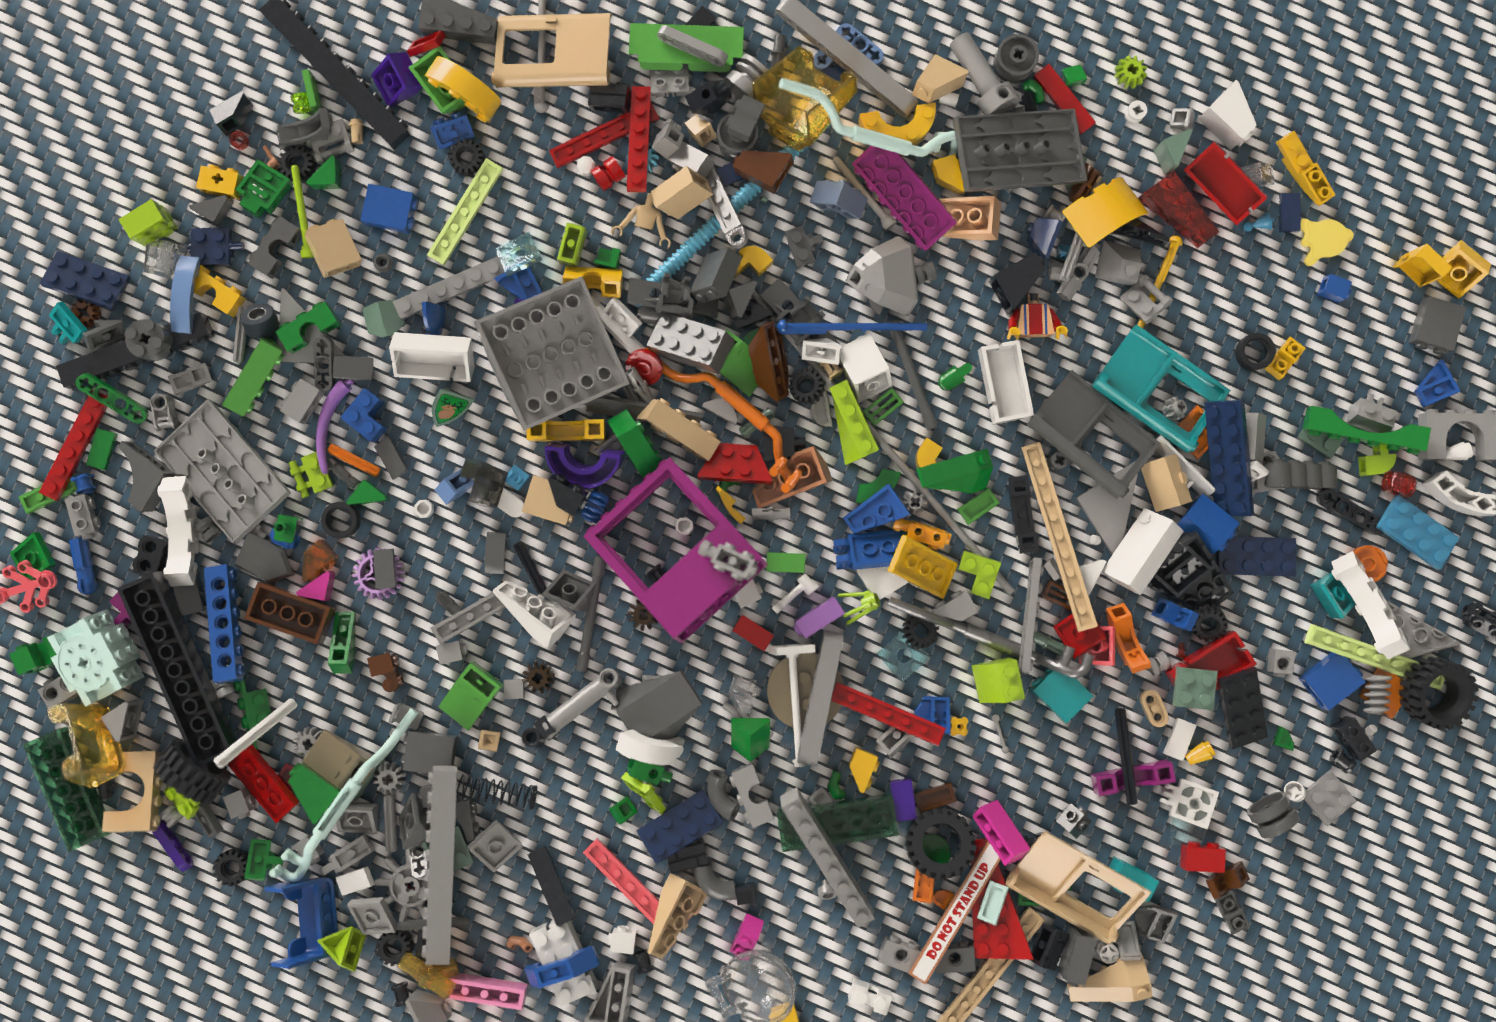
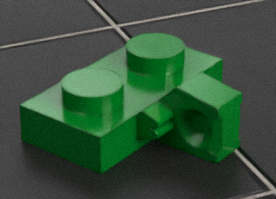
M251 839L244 879L265 881L266 871H271L272 867H276L278 864L283 866L284 860L281 857L274 856V852H270L271 840Z

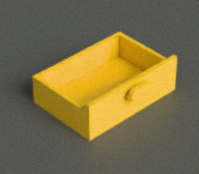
M1424 244L1402 255L1393 265L1394 268H1400L1419 287L1443 278L1452 269L1428 244Z

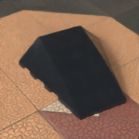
M1197 531L1182 533L1148 584L1152 590L1167 595V598L1182 603V606L1192 611L1195 609L1200 610L1199 606L1201 605L1205 608V604H1209L1210 607L1212 605L1217 607L1234 594V591Z

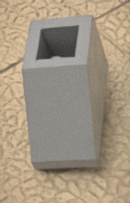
M961 590L950 595L952 599L946 602L944 600L934 604L935 608L931 610L932 613L958 621H963L978 612L968 592H961Z

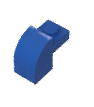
M1162 598L1158 599L1151 613L1152 616L1174 627L1190 632L1199 616L1198 613L1192 610L1182 608Z

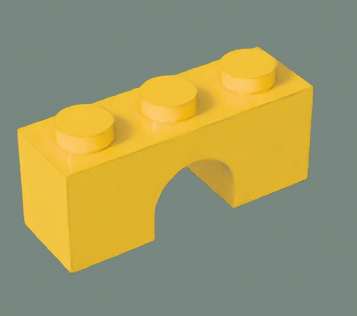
M200 265L199 277H195L194 293L203 297L207 290L214 288L216 297L212 305L227 315L235 317L238 307L242 306L246 300L241 295L242 291L233 285L229 288L225 285L227 281L217 275L215 278L209 275L211 271Z
M565 267L563 284L582 276L588 289L596 288L601 290V297L621 298L623 269Z

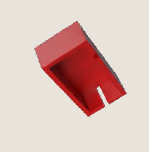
M1214 141L1184 171L1237 226L1251 213L1250 207L1254 211L1268 196L1230 156L1227 159L1224 157L1227 153Z
M1228 630L1225 635H1221V639L1215 638L1214 642H1209L1182 660L1183 663L1178 662L1171 669L1164 672L1174 686L1176 667L1218 671L1217 679L1254 667L1257 663L1248 649H1242L1245 645L1237 632ZM1218 680L1216 682V690L1219 689Z

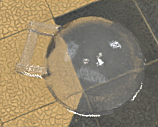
M759 949L744 951L734 956L722 969L721 975L712 977L705 982L707 989L710 988L717 1001L723 1018L740 1013L743 1018L753 1022H780L791 1012L796 997L795 981L788 965L772 952ZM722 984L724 994L729 1003L731 1004V1006H728L718 988V985Z

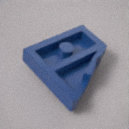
M528 262L494 278L496 282L520 299H529L542 293Z
M1443 359L1435 364L1414 390L1423 408L1460 392Z

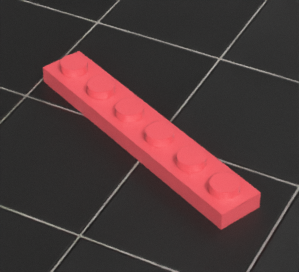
M596 838L583 851L584 855L654 924L659 899Z

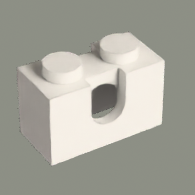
M856 978L853 979L848 994L849 1003L860 1007L866 1004L872 1007L874 1012L886 1016L893 998L891 990ZM868 989L877 992V994L869 992Z

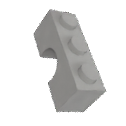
M753 762L732 770V776L729 779L732 787H737L739 794L736 797L740 806L744 805L746 812L743 814L747 824L751 823L752 828L774 820V815L767 798L755 801L749 796L750 788L760 783Z

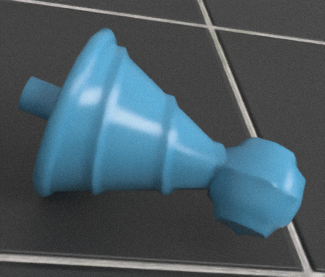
M1265 212L1253 223L1245 222L1243 229L1247 232L1251 231L1253 227L1271 230L1274 218H1271L1270 214Z

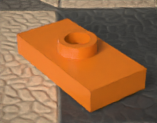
M917 868L912 901L932 904L935 878L933 879L920 873Z

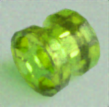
M298 92L290 96V100L294 104L292 108L294 113L305 114L312 111L306 92Z

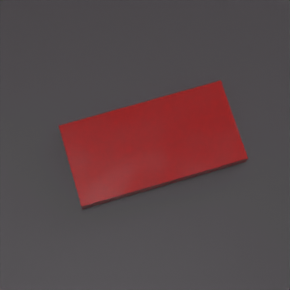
M252 744L227 764L275 823L281 821L300 803Z

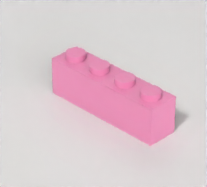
M451 972L446 981L444 998L522 1010L526 1000L528 984Z

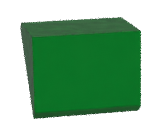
M731 718V748L749 762L769 749L770 718Z

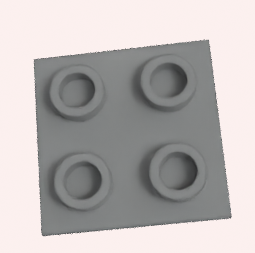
M683 64L682 69L679 71L651 70V95L655 96V98L665 97V93L667 97H669V93H672V97H675L674 93H676V96L685 97L688 95V64Z

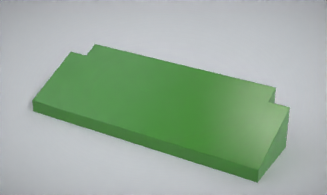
M630 23L629 55L638 54V63H640L642 69L679 71L682 69L683 64H688L691 71L729 72L731 66H733V58L741 59L743 56L744 27ZM662 25L674 28L723 50L728 55V59L723 67L711 64L661 41L657 37L659 29Z

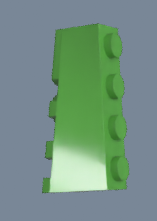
M262 337L222 406L243 417L246 412L250 414L255 406V403H253L256 396L260 397L265 389L262 386L264 381L271 379L275 372L272 370L275 364L279 365L284 355L281 354L283 348L271 338Z

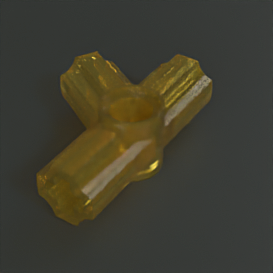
M409 952L402 957L398 964V968L416 979L421 988L430 989L443 999H448L456 988V983L448 979L458 975L457 963L453 957L450 958V964L425 965V962Z

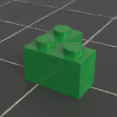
M49 636L42 639L43 642L39 644L35 642L29 645L26 643L15 648L16 651L9 654L18 675L38 673L54 665L51 658L57 654L47 638Z

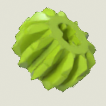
M1129 55L1126 56L1125 60L1120 59L1119 65H1116L1114 71L1117 72L1114 78L1120 79L1118 85L1124 83V89H1127L1129 85L1132 89L1136 85H1141L1143 79L1147 77L1145 73L1147 66H1142L1144 59L1137 61V56L1131 59Z

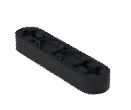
M1328 489L1318 492L1316 501L1323 508L1371 535L1384 534L1381 530H1375V526L1367 524L1368 522L1378 523L1381 518L1332 490ZM1323 495H1328V498L1332 501H1335V503H1332L1331 501L1324 502L1325 498L1323 497ZM1342 502L1347 504L1348 507L1345 513L1339 511V504ZM1357 512H1362L1364 515V520L1361 523L1355 519Z

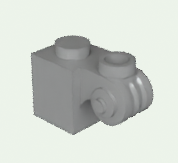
M671 118L665 121L663 129L656 135L651 148L667 159L680 148L684 138V134L681 133L682 127Z

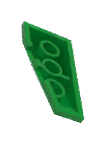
M987 448L917 468V473L922 488L945 489L952 492L960 491L971 494L987 488L993 464Z

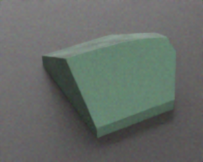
M395 300L379 301L362 308L369 334L383 338L394 335V332H397L406 325L405 319H400L393 304Z

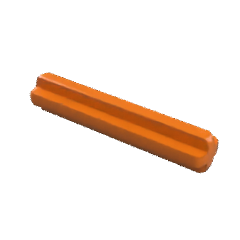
M330 444L327 449L329 454L374 477H378L381 472V468L335 444Z

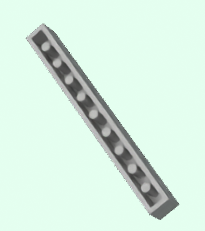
M433 766V771L428 773V784H432V792H428L427 804H431V811H427V823H431L430 830H426V842H430V850H426L425 862H429V869H425V881H428V888H424V900H428V907H424L423 919H427V926H423L422 939H426V945H422V958H426L425 965L450 964L457 766Z

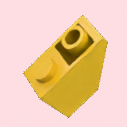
M955 154L933 160L931 168L936 184L959 196L964 195V182L960 171L961 164L959 159H956Z
M855 746L848 765L859 791L864 793L866 789H870L873 780L870 777L873 771H877L880 761H878L876 754Z

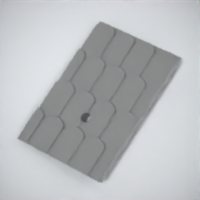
M209 399L153 450L165 465L176 473V477H187L194 499L234 544H238L243 537L252 531L257 524L291 494L275 472L254 451L218 406Z

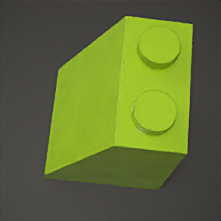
M1007 657L971 665L979 703H1008L1025 699L1017 660Z

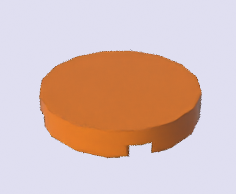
M1363 545L1353 550L1364 565L1365 572L1369 578L1372 577L1377 582L1385 576L1388 560L1380 548Z

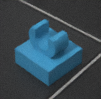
M513 465L503 480L517 491H520L530 478V475L516 465Z

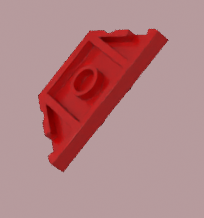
M720 443L710 460L706 461L698 473V480L772 485V478L757 445Z

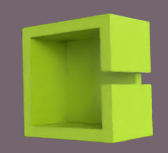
M152 199L118 219L129 238L144 247L155 245L158 242L157 240L173 234L174 230L178 228L167 208Z

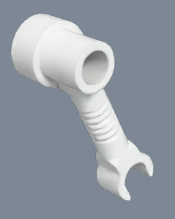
M805 573L797 580L799 585L775 604L772 609L778 614L802 591L807 596H810L820 586Z

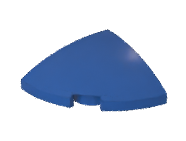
M422 302L424 326L426 331L430 332V334L426 335L441 336L445 322V308L438 304Z

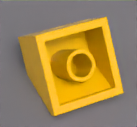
M1460 240L1443 257L1452 269L1443 278L1436 281L1459 299L1489 274L1491 263Z

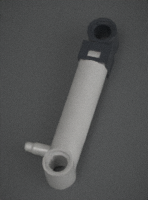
M611 668L602 670L596 679L547 716H542L533 723L537 729H525L522 733L523 744L534 749L542 747L546 740L550 741L560 733L559 730L605 695L610 703L617 706L619 702L611 690L620 687L622 683L621 675ZM613 674L614 681L608 684L607 678ZM536 733L537 739L534 743H531L530 738Z

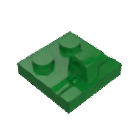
M33 532L10 552L16 567L18 563L24 560L29 561L32 567L40 572L44 570L51 571L56 565L40 532ZM19 572L21 575H23V576H25V577H27V578H29V579H31V580H35V579H36V578H34L33 576H31V575H29V574H27V573H21V572Z

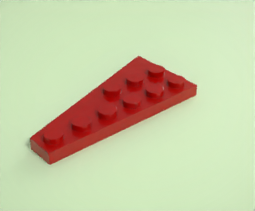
M976 838V851L973 855V861L970 862L971 867L986 844L987 838ZM998 864L972 906L975 958L1034 960L1009 891L1007 892L997 925L977 918L989 881L991 880L1006 886L1005 878Z

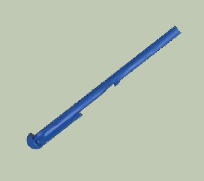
M783 319L777 324V330L781 334H827L826 331H849L861 329V332L927 330V323H785Z

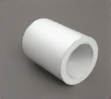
M951 92L941 97L939 103L956 107L959 94Z

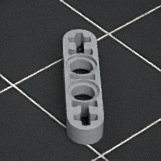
M662 25L657 33V37L664 43L716 66L723 67L728 59V55L723 50L669 26Z

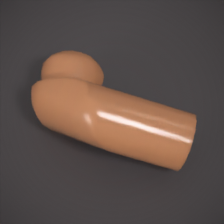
M512 935L506 943V946L512 950L517 945L526 953L531 952L533 949V945L525 937Z

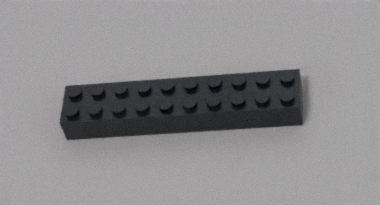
M152 572L118 587L117 590L193 763L200 767L213 761L237 740L163 572Z

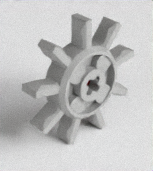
M406 849L405 852L406 864L402 866L398 865L390 856L384 860L385 864L394 872L391 879L381 877L374 880L375 885L388 886L390 888L391 896L385 898L388 906L393 901L402 905L399 914L400 922L407 918L409 907H418L422 918L424 907H427L425 904L426 900H424V888H428V881L419 880L412 875L409 849ZM421 866V870L418 873L422 874L421 872L424 870V867ZM411 881L414 882V884H413L414 887H413V888L410 887V885H411L410 882H411Z

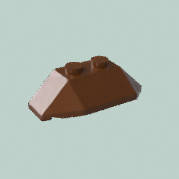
M771 321L760 327L749 344V356L756 384L774 401H780L789 395V390L787 389L789 370L782 334L778 332L776 323Z

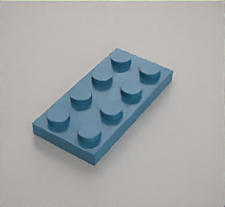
M1400 495L1393 497L1376 528L1436 570H1441L1459 540L1457 535Z

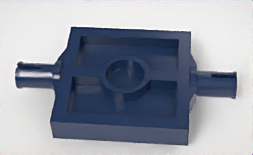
M229 227L191 228L190 243L187 245L179 244L178 252H190V257L201 258L200 265L203 267L231 266L233 251H244L245 244L244 242L233 243L231 239L232 229Z

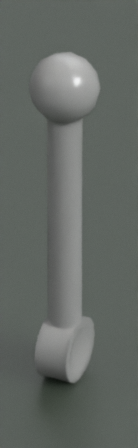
M994 714L992 715V721L996 724L1002 744L1001 750L1006 754L1009 752V748L1005 744L1001 731L1000 717Z

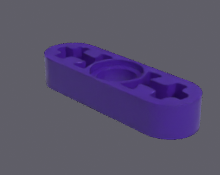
M160 820L157 831H152V833L180 871L185 872L194 865L193 860L173 831L166 826V822Z

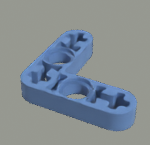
M848 23L838 27L836 32L849 43L851 38H854L851 43L854 47L857 41L865 43L866 47L859 51L870 60L872 55L878 54V60H871L877 66L882 63L884 54L878 46ZM842 30H843L844 32H846L847 30H849V36H848V35L842 36V33H843ZM821 50L816 53L813 60V66L819 72H822V69L829 68L834 62L830 57H827L825 65H818V61L825 57V53Z

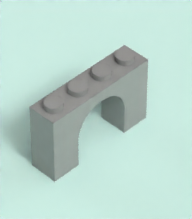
M1428 409L1426 413L1418 414V425L1431 428L1427 451L1419 452L1418 460L1446 459L1447 433L1455 423H1461L1470 428L1474 434L1475 461H1496V410H1485L1483 413H1477V410H1464V413H1457V410H1445V413H1438V409Z

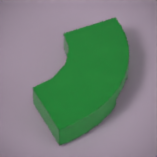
M881 469L879 476L874 481L868 484H859L856 503L865 502L887 484L894 488L901 472Z

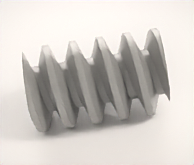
M1370 674L1372 675L1371 677L1365 678L1366 681L1371 683L1365 686L1370 692L1364 693V696L1370 698V700L1364 701V704L1368 705L1369 708H1365L1363 711L1369 714L1389 716L1383 712L1390 710L1384 704L1390 703V700L1385 698V696L1391 695V692L1385 690V688L1391 687V684L1386 681L1391 680L1392 677Z

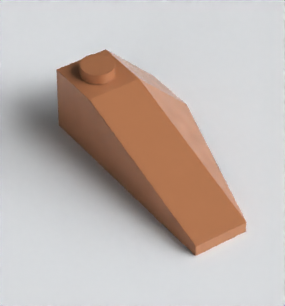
M815 446L796 452L787 461L786 465L791 474L797 469L802 472L801 477L791 491L788 493L782 492L781 486L785 483V480L781 474L775 477L771 476L772 485L759 484L752 490L758 508L768 506L833 481L827 463Z

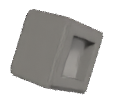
M1173 108L1169 127L1184 131L1187 129L1192 130L1195 117L1193 109Z

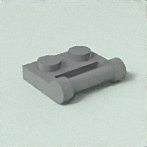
M343 119L333 122V126H331L332 132L329 133L328 140L310 141L318 164L323 163L331 155L336 156L347 151L349 153L355 151ZM342 141L345 143L324 152L320 150Z
M1146 274L1120 296L1121 301L1146 325L1173 301L1169 295L1166 296ZM1146 287L1160 303L1156 305L1141 289Z

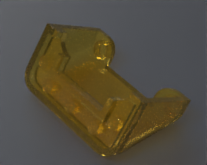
M59 703L47 708L50 721L58 724L66 721L75 753L63 763L62 770L65 780L94 788L120 775L124 771L126 765L120 742L115 741L101 719L102 716L111 711L109 707L103 704H90L85 707L84 704Z

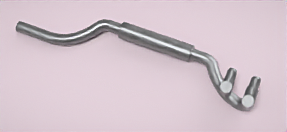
M889 598L887 604L889 607L963 634V637L1019 658L1021 644L975 625L969 623L965 625L896 598ZM1066 645L1062 649L1063 655L1058 661L1033 651L1031 659L1070 678H1081L1090 670L1094 656L1087 653L1080 656L1082 661L1080 667L1074 669L1068 665L1075 648Z

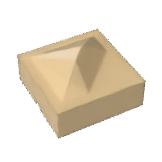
M481 730L478 749L497 752L500 732Z

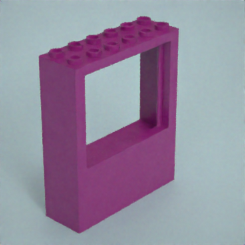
M669 457L667 460L661 461L653 473L647 474L639 486H634L625 499H620L615 504L613 510L603 514L596 525L590 526L583 537L673 639L682 644L753 579L750 577L749 581L745 579L739 581L731 577L732 573L725 570L722 573L714 569V564L711 562L712 558L698 554L699 547L704 540L712 542L715 547H718L719 543L722 545L729 543L735 546V551L741 554L743 551L754 555L753 560L757 562L756 566L758 567L755 576L768 564ZM671 478L715 528L657 582L648 588L604 537L666 480ZM729 556L723 559L724 563L729 562ZM742 565L741 571H746L747 565Z

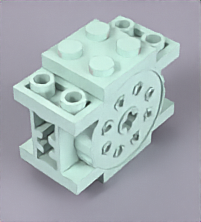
M108 609L84 617L68 628L47 637L57 654L51 660L69 692L76 690L85 707L144 678L142 670L136 662V659L141 657L137 646L133 643L123 623L115 626L114 619Z

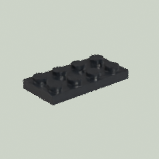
M1251 667L1217 679L1229 747L1236 749L1267 738L1268 734L1257 669Z

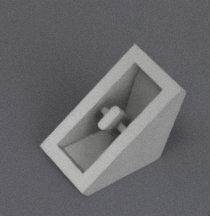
M722 397L703 403V409L735 426L737 425L738 420L734 408Z

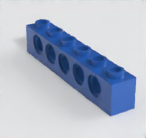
M228 564L205 567L204 579L213 683L225 684L244 681L245 667L242 664L241 657L244 651L240 644L242 630L238 623L240 610L236 600L239 595L235 587V580L237 579L236 570ZM222 582H225V587L222 590H220V584ZM226 600V607L221 609L222 602ZM228 619L227 627L223 628V622ZM229 638L230 644L225 647L224 642ZM231 657L232 662L227 667L226 660Z

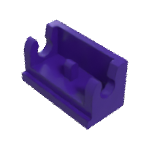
M911 777L892 780L890 785L896 822L917 819Z

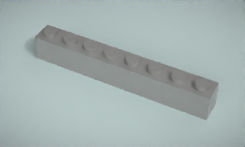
M796 787L781 795V808L856 926L859 928L873 921L875 917L872 905L799 789Z

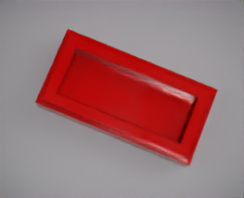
M440 30L414 40L407 53L410 57L437 48L441 45L446 35Z
M743 614L732 630L762 651L766 650L775 636Z

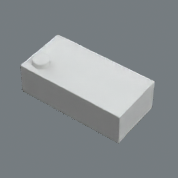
M1144 508L1102 572L1113 582L1141 595L1184 531L1173 520Z

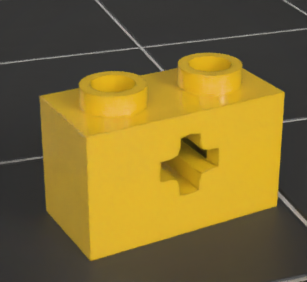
M209 164L208 167H200L196 188L203 193L218 196L227 195L230 198L240 200L241 196L235 189L244 177L239 174L238 170L232 168L221 170L220 167Z

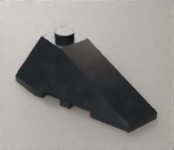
M1138 218L1110 233L1160 246H1165L1170 238Z

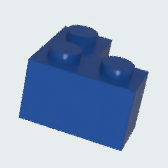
M363 388L340 417L373 443H377L388 429L373 417L385 402L366 388Z

